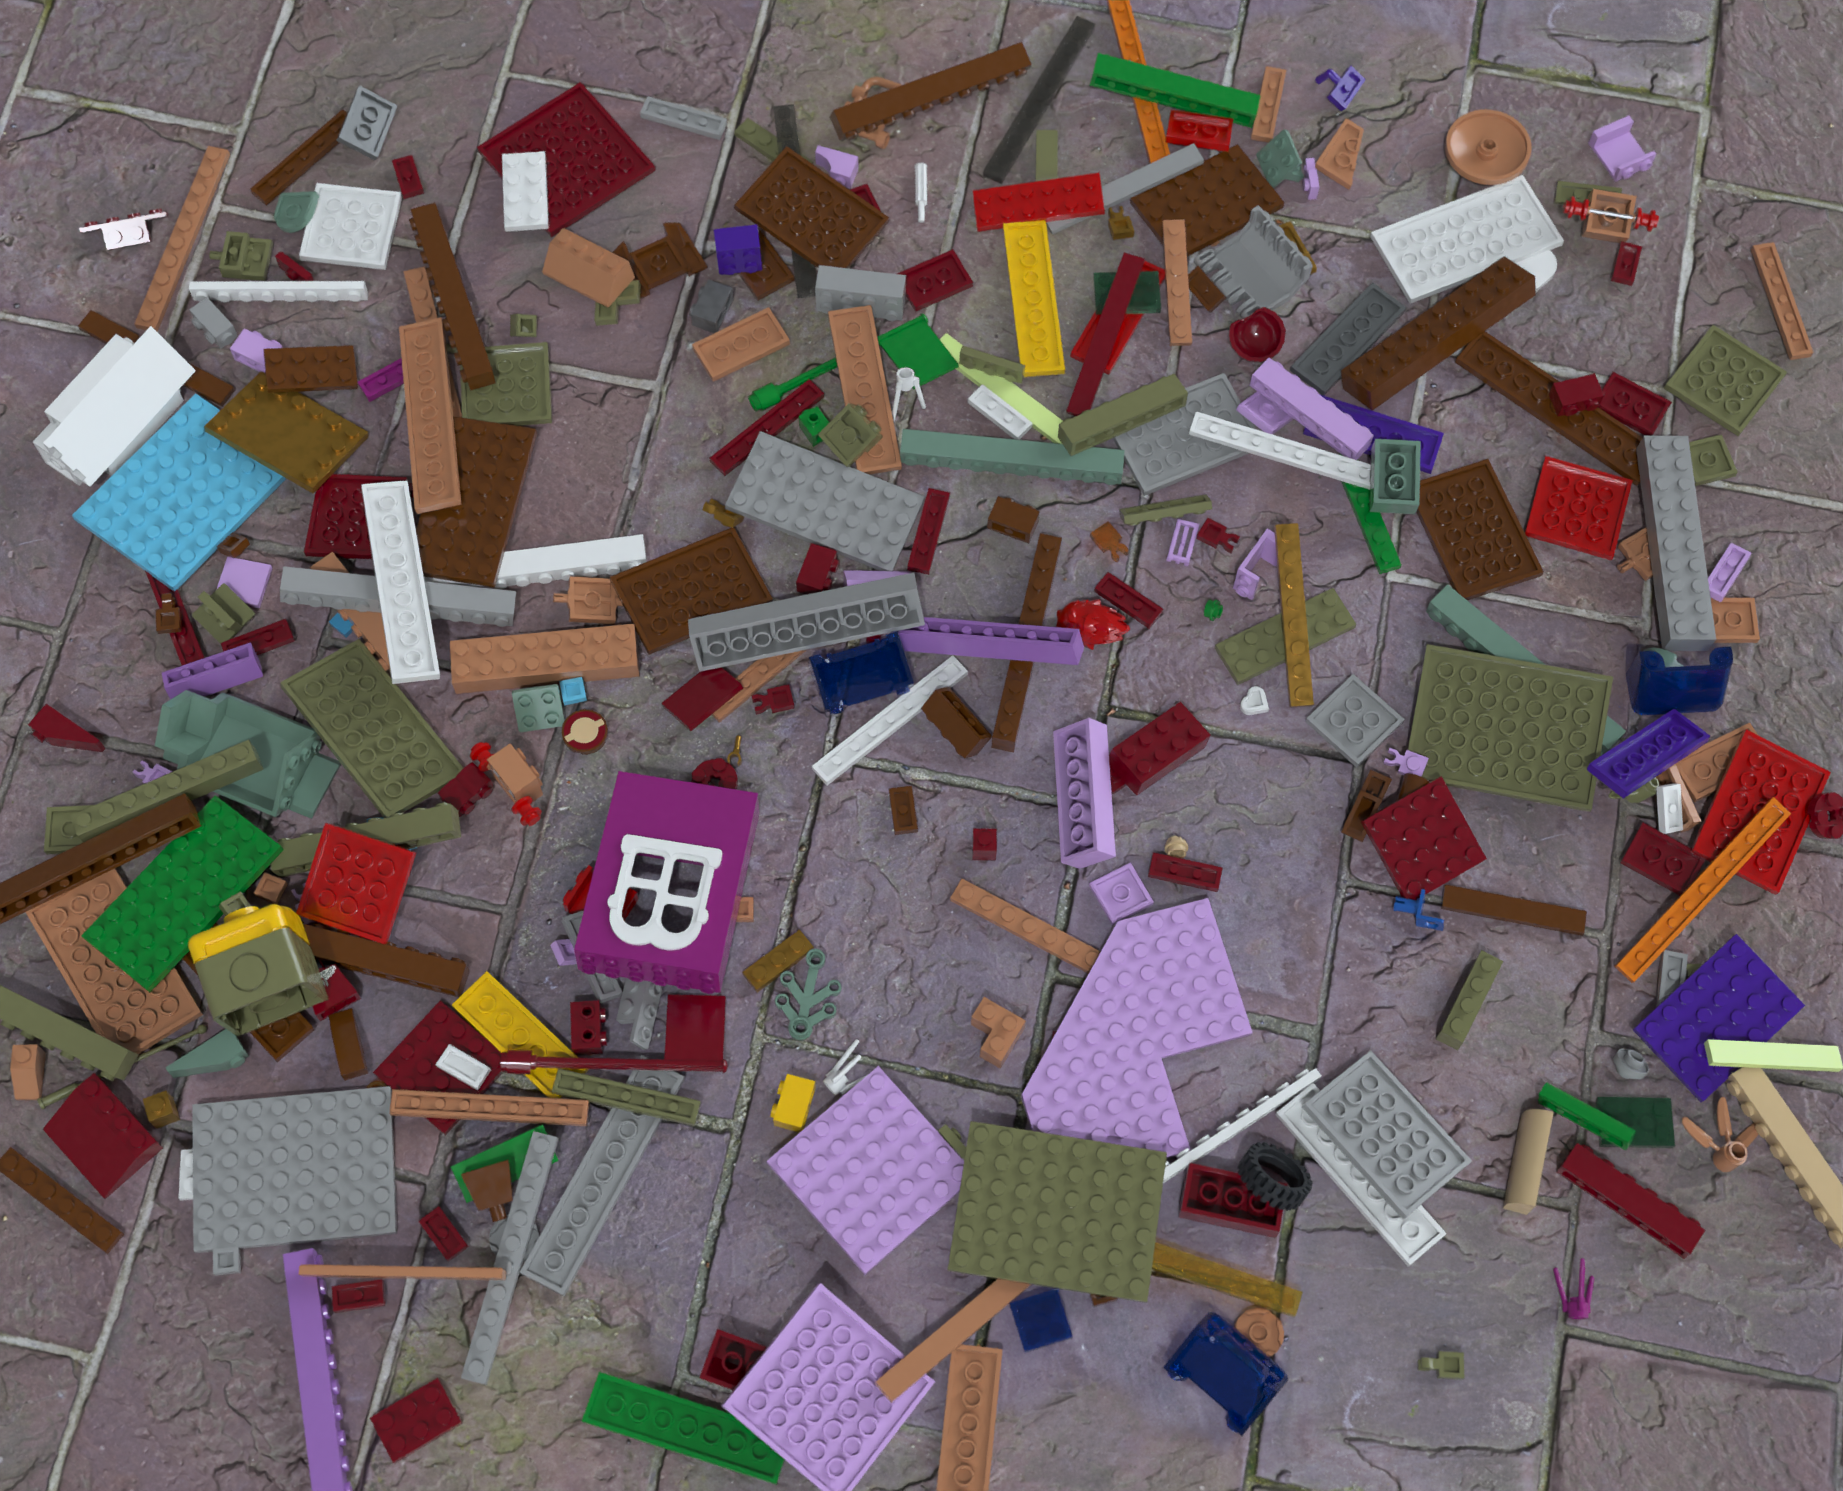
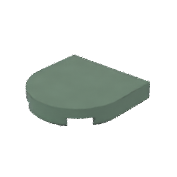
M316 191L281 193L274 212V220L277 226L287 233L297 232L304 228L314 215L320 195Z

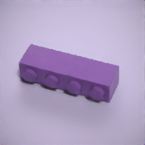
M251 643L162 672L164 688L170 700L185 690L204 697L263 677L260 660Z

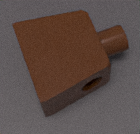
M509 1160L461 1174L478 1211L489 1208L492 1222L507 1218L504 1203L513 1201Z

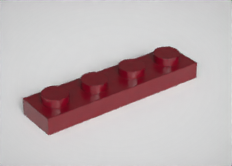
M928 488L907 570L930 574L950 499V492Z

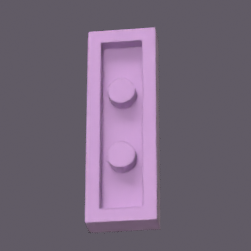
M1732 543L1729 545L1708 577L1711 598L1722 602L1749 560L1751 552Z

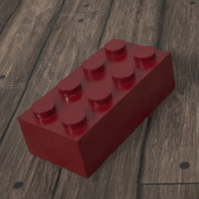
M1179 702L1112 748L1109 754V765L1137 796L1203 750L1211 734Z
M1189 1163L1186 1170L1178 1217L1276 1238L1280 1232L1283 1210L1278 1209L1277 1205L1275 1207L1269 1206L1268 1201L1266 1203L1262 1202L1259 1195L1255 1197L1252 1194L1253 1190H1248L1245 1187L1247 1183L1241 1181V1176L1238 1173ZM1278 1182L1284 1186H1288V1183Z

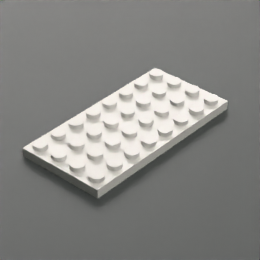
M1523 175L1507 183L1489 187L1371 232L1370 236L1410 304L1468 282L1504 256L1517 263L1562 246L1564 242Z

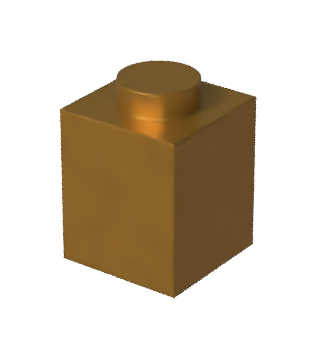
M167 1090L142 1099L148 1120L156 1129L180 1120L174 1098Z

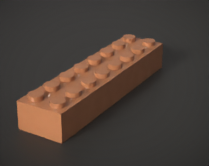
M634 624L450 641L451 678L456 694L560 684L559 681L582 677L583 682L640 677L637 634Z

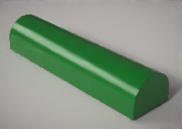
M1548 1082L1545 1083L1539 1093L1538 1103L1623 1150H1627L1636 1134L1635 1129Z

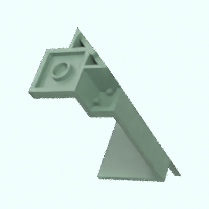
M185 690L162 705L155 746L164 750L163 759L178 764L177 770L246 740H250L258 753L264 770L212 792L271 816L277 817L283 811L289 809L312 819L341 766L338 760L319 753L322 741H320V736L313 728L224 692L213 699H208Z

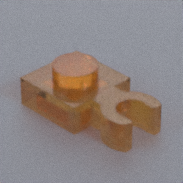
M1109 521L1090 533V538L1103 553L1110 550L1113 561H1119V556L1116 554L1118 551L1123 552L1125 556L1128 555L1129 550L1127 546L1119 544L1122 541L1121 535Z

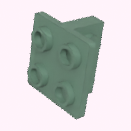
M1283 129L1256 154L1264 175L1273 188L1284 179L1299 182L1304 178L1301 171L1302 161L1288 130Z
M557 684L512 691L519 732L561 727L565 720L562 709V695Z

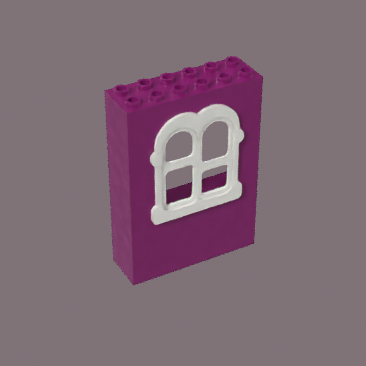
M618 771L574 948L578 970L591 975L595 973L605 974L610 978L625 977L634 982L649 981L658 986L674 985L682 990L692 988L707 994L721 993L759 819L758 793ZM636 855L665 860L659 880L636 878L631 875ZM675 861L704 866L696 897L690 898L668 893ZM630 887L654 890L657 893L652 916L645 925L640 927L630 926L622 918L626 893ZM672 904L693 909L691 923L685 931L671 933L663 928L661 918L665 905Z

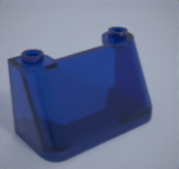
M898 631L886 634L887 637L881 639V643L879 639H876L872 643L834 654L828 653L825 659L820 654L809 657V670L825 712L835 715L843 712V708L892 693L903 695L910 692L909 688L914 685V681Z
M1731 646L1715 648L1709 655L1710 665L1665 667L1664 659L1659 653L1655 651L1639 652L1625 674L1633 711L1639 715H1661L1673 709H1676L1679 713L1717 711L1725 700L1732 669L1733 653Z
M1209 1312L1196 1325L1163 1367L1175 1381H1186L1189 1378L1228 1412L1225 1416L1228 1428L1241 1436L1245 1434L1288 1381V1375L1279 1365L1215 1312Z

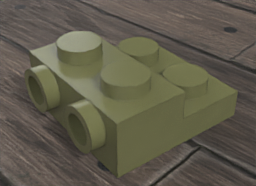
M848 403L818 434L846 467H850L864 452H869L883 438L879 433L882 430L875 421L872 420L870 422L865 417L868 413L859 404L855 406Z

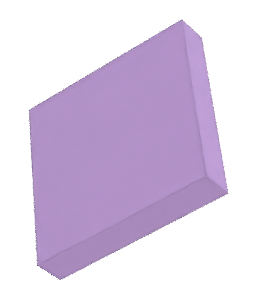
M1255 392L1244 400L1236 409V411L1263 432L1272 435L1293 420L1291 416L1259 392Z
M227 557L217 589L225 583L249 607L260 608L273 568L269 564Z
M1131 862L1089 883L1091 891L1111 925L1152 906L1154 903Z

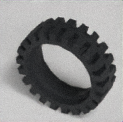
M1257 1142L1251 1145L1238 1164L1240 1179L1243 1183H1247L1245 1187L1248 1190H1253L1252 1194L1255 1197L1259 1195L1262 1202L1266 1203L1268 1201L1269 1206L1275 1207L1277 1205L1280 1210H1284V1208L1287 1211L1297 1209L1312 1189L1311 1176L1309 1173H1306L1307 1169L1305 1166H1300L1301 1162L1298 1159L1294 1160L1291 1153L1287 1155L1283 1148L1280 1147L1278 1150L1274 1144L1269 1146L1266 1142L1262 1144ZM1260 1165L1278 1173L1290 1187L1273 1180L1263 1171Z

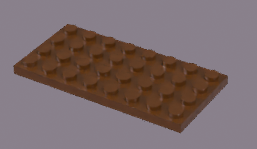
M453 417L462 505L421 513L416 535L423 577L495 588L537 431L534 428Z

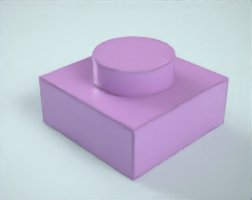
M570 939L555 940L550 945L559 966L577 964Z

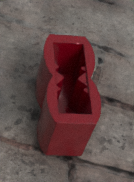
M471 762L455 778L449 781L438 792V795L444 803L453 805L458 810L459 817L471 813L475 808L474 804L478 800L487 798L491 794L494 785L492 780Z

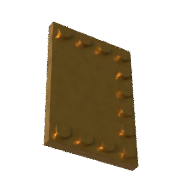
M262 371L204 426L205 432L312 494L368 438V431L299 392L267 393L266 374Z

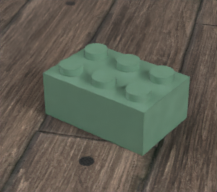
M1375 439L1371 448L1370 512L1416 513L1420 499L1421 441Z

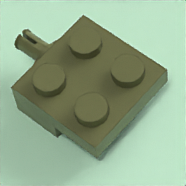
M227 231L223 251L210 250L209 258L210 260H220L219 270L223 278L266 281L273 242L271 239L250 238L248 233Z

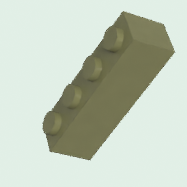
M1481 950L1436 1040L1457 1051L1459 1050L1503 963L1502 960Z

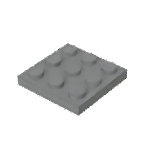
M1352 674L1306 718L1305 722L1357 768L1403 724L1405 719Z

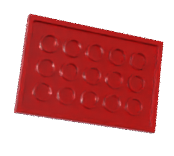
M1746 729L1740 737L1690 852L1712 862L1758 811L1774 797L1791 814L1735 875L1774 895L1778 894L1808 827V822L1811 820V814H1808L1809 803L1815 795L1822 794L1831 772Z

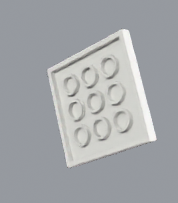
M317 183L315 191L320 197L314 215L306 225L299 254L300 260L386 270L402 200L401 192Z

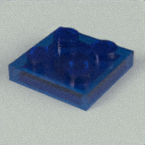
M1057 1288L1009 1303L1024 1353L1073 1338Z

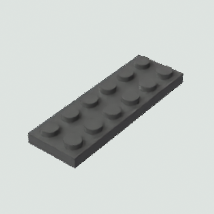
M1372 282L1291 365L1290 371L1321 395L1325 396L1342 378L1341 370L1364 355L1405 313L1407 307Z

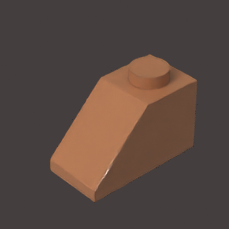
M38 1045L12 1046L10 1071L16 1100H37L42 1096L46 1052Z

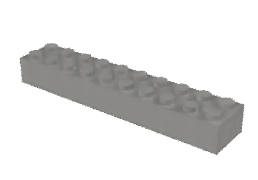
M1643 436L1636 451L1662 649L1667 651H1708L1716 641L1689 438L1688 436Z
M914 573L688 619L689 637L700 672L925 625Z

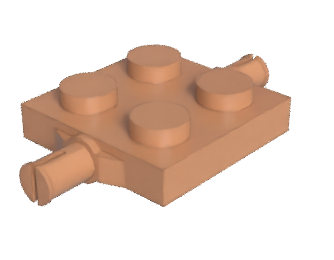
M1644 528L1618 545L1619 550L1627 560L1619 564L1617 568L1621 570L1620 573L1634 568L1647 581L1653 577L1647 528Z
M570 576L567 594L553 593V603H567L569 622L615 624L617 606H623L610 579Z

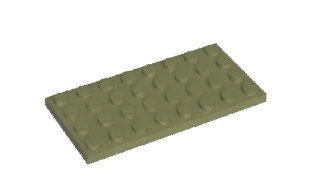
M360 639L280 682L282 690L384 818H388L394 813H404L436 794L463 769L462 765L396 684H392L390 676Z

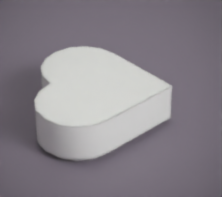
M1254 686L1248 690L1247 696L1242 699L1240 709L1244 714L1254 715L1268 712L1269 707L1262 688Z

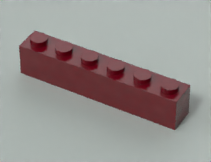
M1576 1143L1556 1171L1683 1259L1692 1253L1706 1231L1696 1219L1681 1214L1674 1204L1665 1203L1659 1199L1656 1192L1637 1184L1636 1179L1627 1173L1622 1174L1615 1169V1165L1607 1159H1600L1586 1145Z

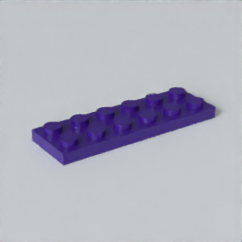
M1320 395L1324 399L1333 402L1343 413L1349 414L1355 422L1367 427L1374 435L1370 447L1364 454L1371 455V448L1375 439L1421 441L1420 471L1431 474L1444 433ZM1305 427L1304 435L1320 439Z
M1673 709L1592 761L1587 771L1620 797L1625 798L1706 744L1710 735L1676 709Z

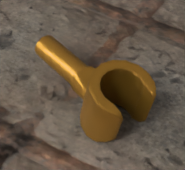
M736 736L733 752L727 757L729 764H731L733 757L739 758L738 766L742 763L739 754L741 736Z

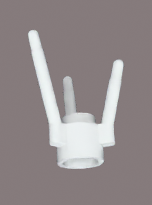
M901 368L897 371L896 393L892 409L893 422H895L901 391H909L915 386L921 407L923 409L926 408L919 385V377H914V371L910 368Z
M858 1039L852 1043L833 1069L825 1075L826 1078L823 1082L834 1095H837L839 1092L844 1095L866 1077L864 1076L848 1085L845 1084L849 1081L845 1074L861 1059V1055H857L841 1071L839 1070L858 1045Z

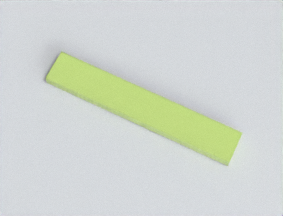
M1709 1039L1704 1042L1709 1066L1839 1072L1843 1069L1838 1046Z

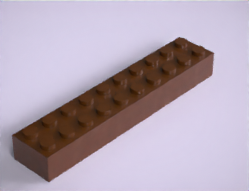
M1502 257L1342 369L1343 390L1373 411L1536 295L1535 276L1507 257Z

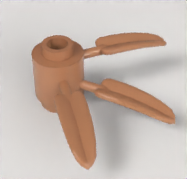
M1721 1097L1717 1105V1122L1719 1134L1725 1136L1726 1139L1724 1146L1720 1148L1713 1143V1139L1687 1117L1682 1118V1124L1687 1132L1704 1148L1711 1146L1716 1150L1713 1154V1162L1720 1171L1731 1172L1746 1161L1748 1154L1746 1148L1754 1141L1758 1133L1755 1128L1756 1124L1753 1123L1734 1141H1731L1732 1129L1726 1099Z

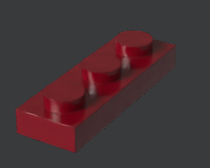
M1109 572L1106 573L1094 589L1096 594L1148 629L1152 627L1163 613V608Z
M285 618L220 644L224 652L251 643L256 654L260 655L292 643L295 639Z
M1153 852L1148 877L1218 892L1223 867Z

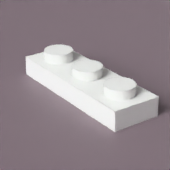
M983 384L968 398V404L1015 440H1020L1032 428L1031 421Z

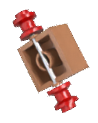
M1593 189L1588 195V199H1584L1582 203L1576 202L1575 197L1571 196L1570 200L1565 201L1563 208L1566 218H1571L1572 215H1579L1580 220L1584 221L1581 237L1615 243L1626 242L1629 239L1632 223L1633 229L1637 230L1639 226H1645L1646 230L1651 232L1653 228L1657 227L1659 215H1656L1655 210H1651L1648 214L1643 213L1642 208L1638 207L1634 214L1636 196Z
M488 742L475 744L471 749L470 758L473 761L478 760L480 762L479 770L482 772L492 771L493 777L514 802L511 811L513 814H520L522 816L520 823L523 826L536 824L540 820L542 811L539 807L533 808L531 804L543 795L541 790L543 784L533 765L529 767L523 752L519 748L515 750L511 743L495 754L489 752L491 745Z

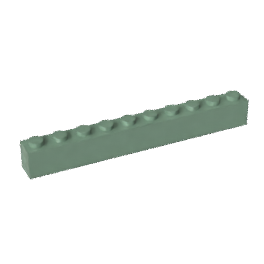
M903 429L900 460L901 463L909 466L927 465L931 468L948 467L952 470L969 469L974 472L990 471L996 474L1011 473L1018 476H1038L1043 479L1052 477L1060 478L1064 481L1073 479L1082 480L1086 483L1104 482L1108 485L1121 484L1125 450L1091 447L1070 456L1063 444Z
M1448 584L1430 601L1426 610L1429 617L1443 625L1450 635L1460 639L1468 650L1475 653L1544 664ZM1609 716L1606 719L1601 756L1611 750L1626 732Z

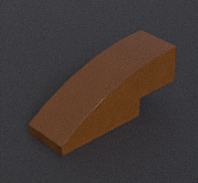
M1370 769L1341 833L1363 842L1367 833L1361 821L1378 811L1392 781L1391 778Z
M350 1008L328 1015L337 1062L344 1081L369 1074L353 1009Z

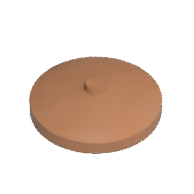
M1487 109L1472 111L1458 118L1450 127L1445 142L1446 156L1454 170L1464 178L1483 185L1503 184L1518 177L1526 168L1532 150L1529 134L1519 121L1503 112Z

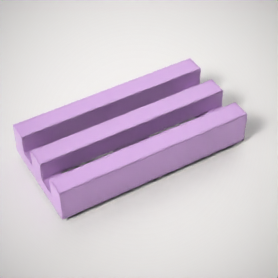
M1177 519L1166 561L1171 562L1173 560L1177 564L1181 562L1185 566L1189 565L1199 524ZM1182 525L1185 526L1178 554L1174 555L1175 544L1180 526ZM1189 527L1194 528L1187 555L1182 557Z

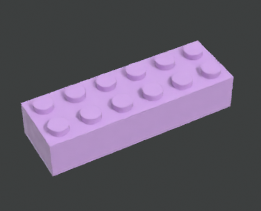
M1087 718L1053 731L1061 863L1078 869L1116 857L1107 725Z

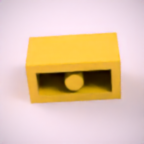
M790 1074L786 1075L785 1081H780L777 1091L780 1099L778 1104H773L770 1115L771 1118H774V1126L798 1133L804 1130L816 1089L815 1081Z

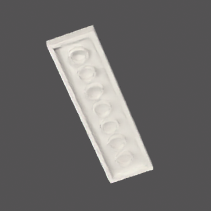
M1312 1083L1276 1113V1116L1409 1267L1446 1235V1232L1422 1205L1403 1220L1302 1108L1304 1103L1320 1091Z

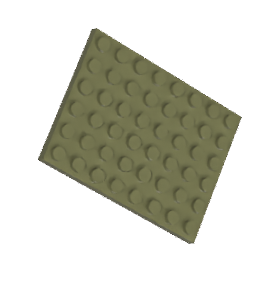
M1427 644L1408 750L1429 758L1422 777L1430 782L1442 776L1446 785L1591 812L1597 778L1587 771V768L1595 760V757L1601 755L1613 677Z
M970 1121L947 1271L1147 1303L1167 1152Z

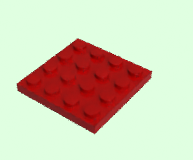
M1545 456L1525 529L1526 536L1612 561L1633 480Z
M325 823L296 914L382 944H387L416 852L330 823Z

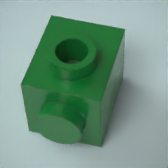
M818 406L805 410L798 416L799 428L814 447L823 442L818 434L829 422Z

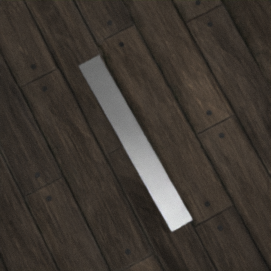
M1193 143L1102 186L1104 209L1113 207L1204 164V159L1195 144ZM1091 216L1046 222V225L1053 235Z

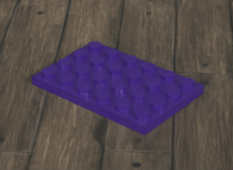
M1735 934L1632 1030L1700 1102H1703L1732 1073L1740 1068L1709 1066L1704 1042L1708 1039L1767 1042L1805 1005L1758 955Z

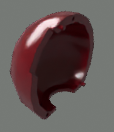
M1262 307L1250 316L1231 323L1229 339L1232 348L1241 358L1249 362L1261 363L1265 362L1268 358H1273L1280 352L1285 342L1286 330L1282 319L1276 312Z

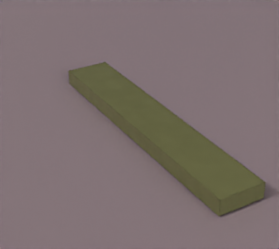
M558 1068L552 1088V1093L578 1100H589L591 1103L691 1126L696 1124L701 1105L699 1100Z

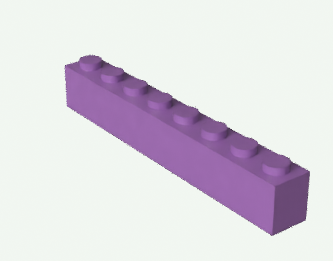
M924 617L925 625L899 630L898 632L904 651L1078 665L1084 650L1079 629Z

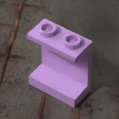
M1630 116L1593 131L1588 143L1615 182L1620 179H1628L1638 171L1648 170L1656 156L1655 151L1645 154L1630 133L1634 122Z
M1266 529L1240 565L1236 574L1233 589L1240 596L1251 600L1255 596L1260 579L1251 570L1259 559L1262 558L1275 567L1277 566L1275 533L1269 529Z

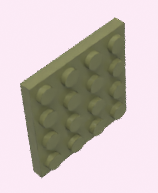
M1712 325L1667 382L1664 389L1739 437L1786 376L1787 371L1715 325Z
M548 342L485 347L496 383L470 391L468 383H463L461 378L462 418L514 426L552 423Z

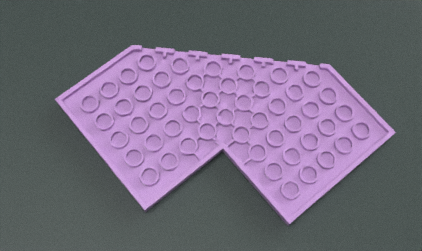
M1208 898L1117 922L1021 1095L1031 1131L1167 1152L1166 1158L1174 1157L1186 1148L1190 1150L1162 1059L1242 1038L1253 1033Z

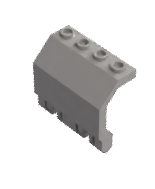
M1259 205L1251 210L1249 222L1238 235L1216 249L1204 251L1194 259L1195 265L1201 267L1206 274L1216 268L1219 269L1210 279L1227 297L1226 300H1228L1230 305L1242 299L1246 300L1236 310L1243 319L1262 307L1273 311L1289 301L1310 278L1312 270L1309 258L1302 255L1297 245L1286 237L1283 229L1277 226L1271 220L1269 213L1263 211Z

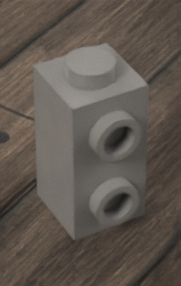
M207 297L189 309L193 317L191 322L198 330L202 329L205 332L204 336L210 344L215 343L221 349L231 344L238 337L232 323Z

